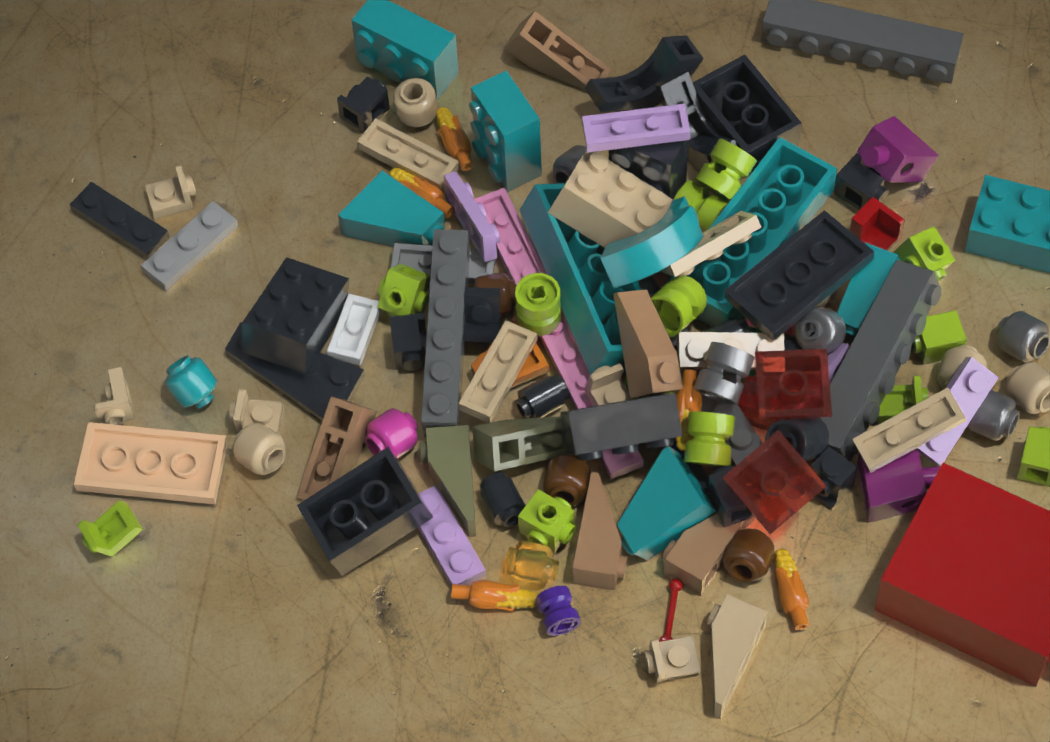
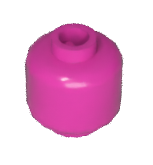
M394 408L386 410L367 425V435L364 438L365 443L373 455L389 447L398 459L415 447L418 439L416 433L418 424L408 412L403 414Z

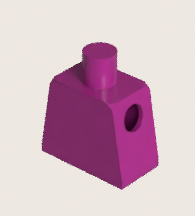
M895 116L874 125L857 150L863 163L866 166L872 167L889 182H922L939 157L933 149Z
M914 449L870 473L860 453H858L857 466L867 522H876L917 511L926 495V489H929L940 466L922 468L919 451Z

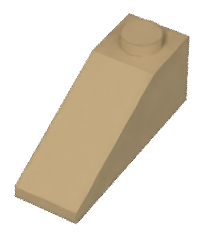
M728 594L722 605H714L707 623L712 626L711 661L714 716L720 719L766 627L768 612Z

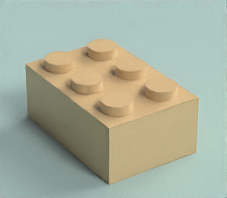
M586 149L548 213L606 248L609 243L638 234L656 224L666 214L673 199L608 160L603 155L597 152L587 153Z

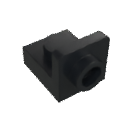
M465 287L464 341L478 343L494 342L499 333L501 322L500 288Z

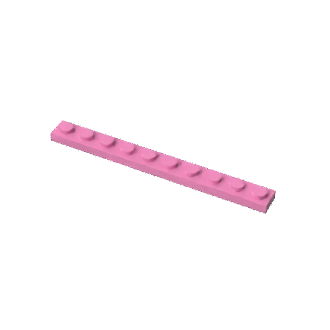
M505 188L475 198L476 203L483 205L489 224L494 223L500 236V243L496 244L497 253L510 279H515L516 286L526 275L532 273L547 274L539 254ZM561 308V322L558 328L550 334L539 337L558 375L565 382L575 409L592 407L593 405L586 394V388L591 375ZM612 449L602 450L603 457L600 459L610 479L643 467V459L639 451L612 454Z

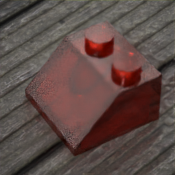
M827 349L755 352L753 373L755 401L759 420L832 417Z
M779 430L722 477L769 534L773 533L827 487Z

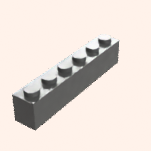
M769 0L762 24L761 41L774 46H785L802 50L806 53L830 56L837 60H848L865 64L869 67L893 70L905 75L911 74L925 77L936 82L952 83L964 33L814 0Z
M434 229L421 416L424 437H426V428L460 426L461 411L459 410L458 403L462 396L465 345L463 338L465 326L464 294L465 287H468L470 262L468 230Z
M896 260L814 414L821 418L829 431L828 446L850 462L854 454L859 453L852 439L866 432L870 424L877 420L880 405L885 395L892 391L895 384V376L900 366L908 361L911 346L916 336L923 332L926 325V317L931 307L935 306L940 299L941 286L932 270Z

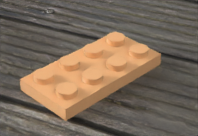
M88 422L74 487L76 491L216 504L228 443L226 435Z

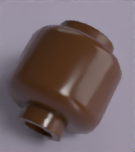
M504 272L476 277L473 283L474 287L500 288L501 317L512 315L516 306L515 279L509 280L508 275Z
M574 455L554 457L548 462L542 486L543 492L553 498L560 497L564 499L571 507L581 504L587 496L591 476L590 466L585 461L578 460L577 456Z
M739 529L725 550L723 565L731 577L737 581L744 583L758 581L764 578L769 570L775 554L774 544L766 534L758 529Z

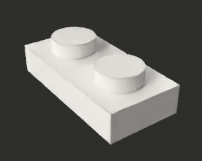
M348 294L327 350L328 356L347 363L362 365L382 310L378 308L379 301Z

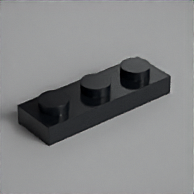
M90 182L70 203L73 213L146 260L170 238L167 229L93 182Z

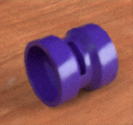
M555 586L546 589L535 598L538 611L545 616L543 624L548 635L566 634L581 624L578 611L572 608L573 597L567 586Z

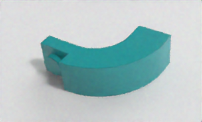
M685 196L672 200L666 214L656 224L638 234L609 243L600 259L613 287L617 288L648 277L675 263L694 249L704 237L699 226V219L695 208L689 206Z

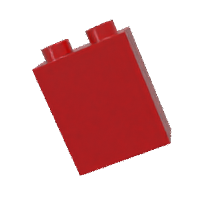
M943 462L880 580L874 610L1036 687L1047 664L1050 663V511Z

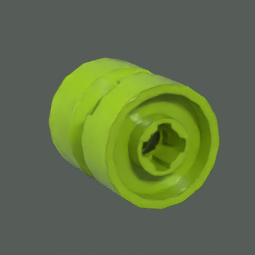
M720 138L710 153L711 163L703 164L695 180L711 192L731 201L742 186L739 181L740 178L748 177L757 160L734 144Z
M693 180L687 181L674 198L675 200L685 196L689 206L695 208L702 233L711 227L729 203L728 200L715 193L709 196L708 189Z
M532 273L522 278L516 286L517 322L519 326L537 333V336L552 333L561 322L560 287L552 276L544 273Z
M685 275L676 276L651 297L669 337H674L687 327L690 322L704 311L707 305V297L702 286L693 278Z
M689 412L687 433L693 436V438L686 442L684 463L716 467L730 465L732 450L726 444V440L733 437L735 416L711 412Z

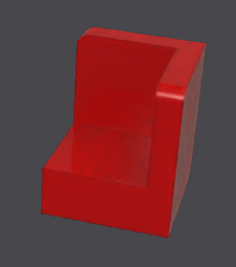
M872 197L851 218L850 232L864 243L889 251L902 238L905 220L879 200Z

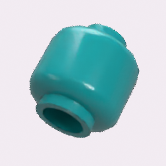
M186 355L167 368L166 373L168 375L165 379V386L180 406L190 407L195 405L199 409L214 398L211 392L217 385V379L201 358H190L189 355Z

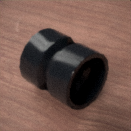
M802 414L775 422L767 429L765 435L767 454L773 462L780 466L790 467L818 458L829 445V431L826 424L821 418L813 414Z

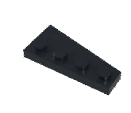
M242 322L239 323L225 348L227 357L258 379H264L274 386L275 391L284 397L288 396L298 403L302 410L311 416L315 415L322 421L331 396L352 401L365 377L364 369L320 352L305 374L243 353Z

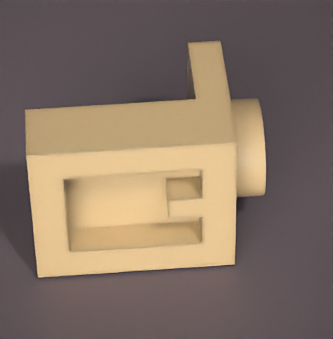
M181 165L175 167L177 177L145 185L154 219L193 209L190 196L195 195L196 190L192 176H184Z
M621 364L612 367L602 366L591 374L586 394L593 406L633 399L630 398V393L622 381L624 369Z
M122 367L108 370L110 383L105 384L108 401L94 404V411L99 423L121 425L127 420L135 419L128 382Z
M239 389L237 401H231L229 420L234 422L237 434L248 425L254 423L264 424L280 434L284 405L283 402L248 399L247 390Z
M693 636L663 642L654 639L650 641L649 651L644 652L648 674L654 673L657 683L698 675L701 672Z

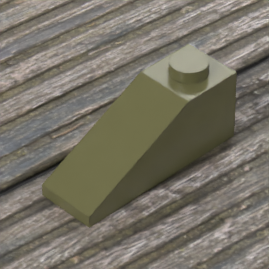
M560 416L509 419L473 426L475 461L493 471L543 461L560 455H569L566 451Z
M469 425L426 428L427 441L420 442L421 463H428L430 477L438 486L468 536H476Z

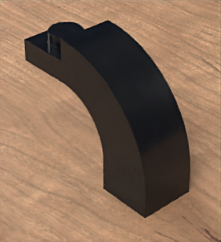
M687 35L662 37L652 55L641 66L622 76L590 79L584 89L600 112H621L627 109L653 108L662 103L655 84L682 70L688 71L691 77L704 58Z
M682 70L655 84L663 106L685 104L690 127L688 161L698 173L704 163H711L710 153L720 138L737 146L734 139L719 133L709 121L700 104L688 71Z

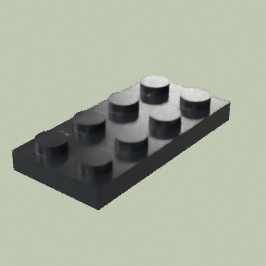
M824 210L725 289L724 299L774 341L874 259V251Z

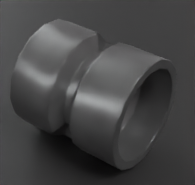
M712 341L704 359L708 367L707 369L700 370L694 390L712 399L737 405L744 388L741 378L749 375L755 359L754 356L736 347Z

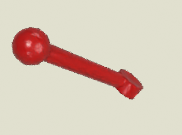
M677 578L669 582L671 595L664 635L660 637L659 642L673 640L671 633L678 592L683 588L682 581Z

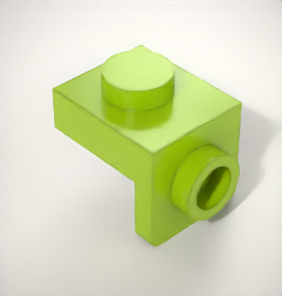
M913 376L911 385H894L892 391L885 395L880 405L877 423L885 422L929 398L928 388H922L921 376Z
M120 500L95 522L82 520L77 524L83 534L82 542L91 552H98L111 557L143 530L128 504Z

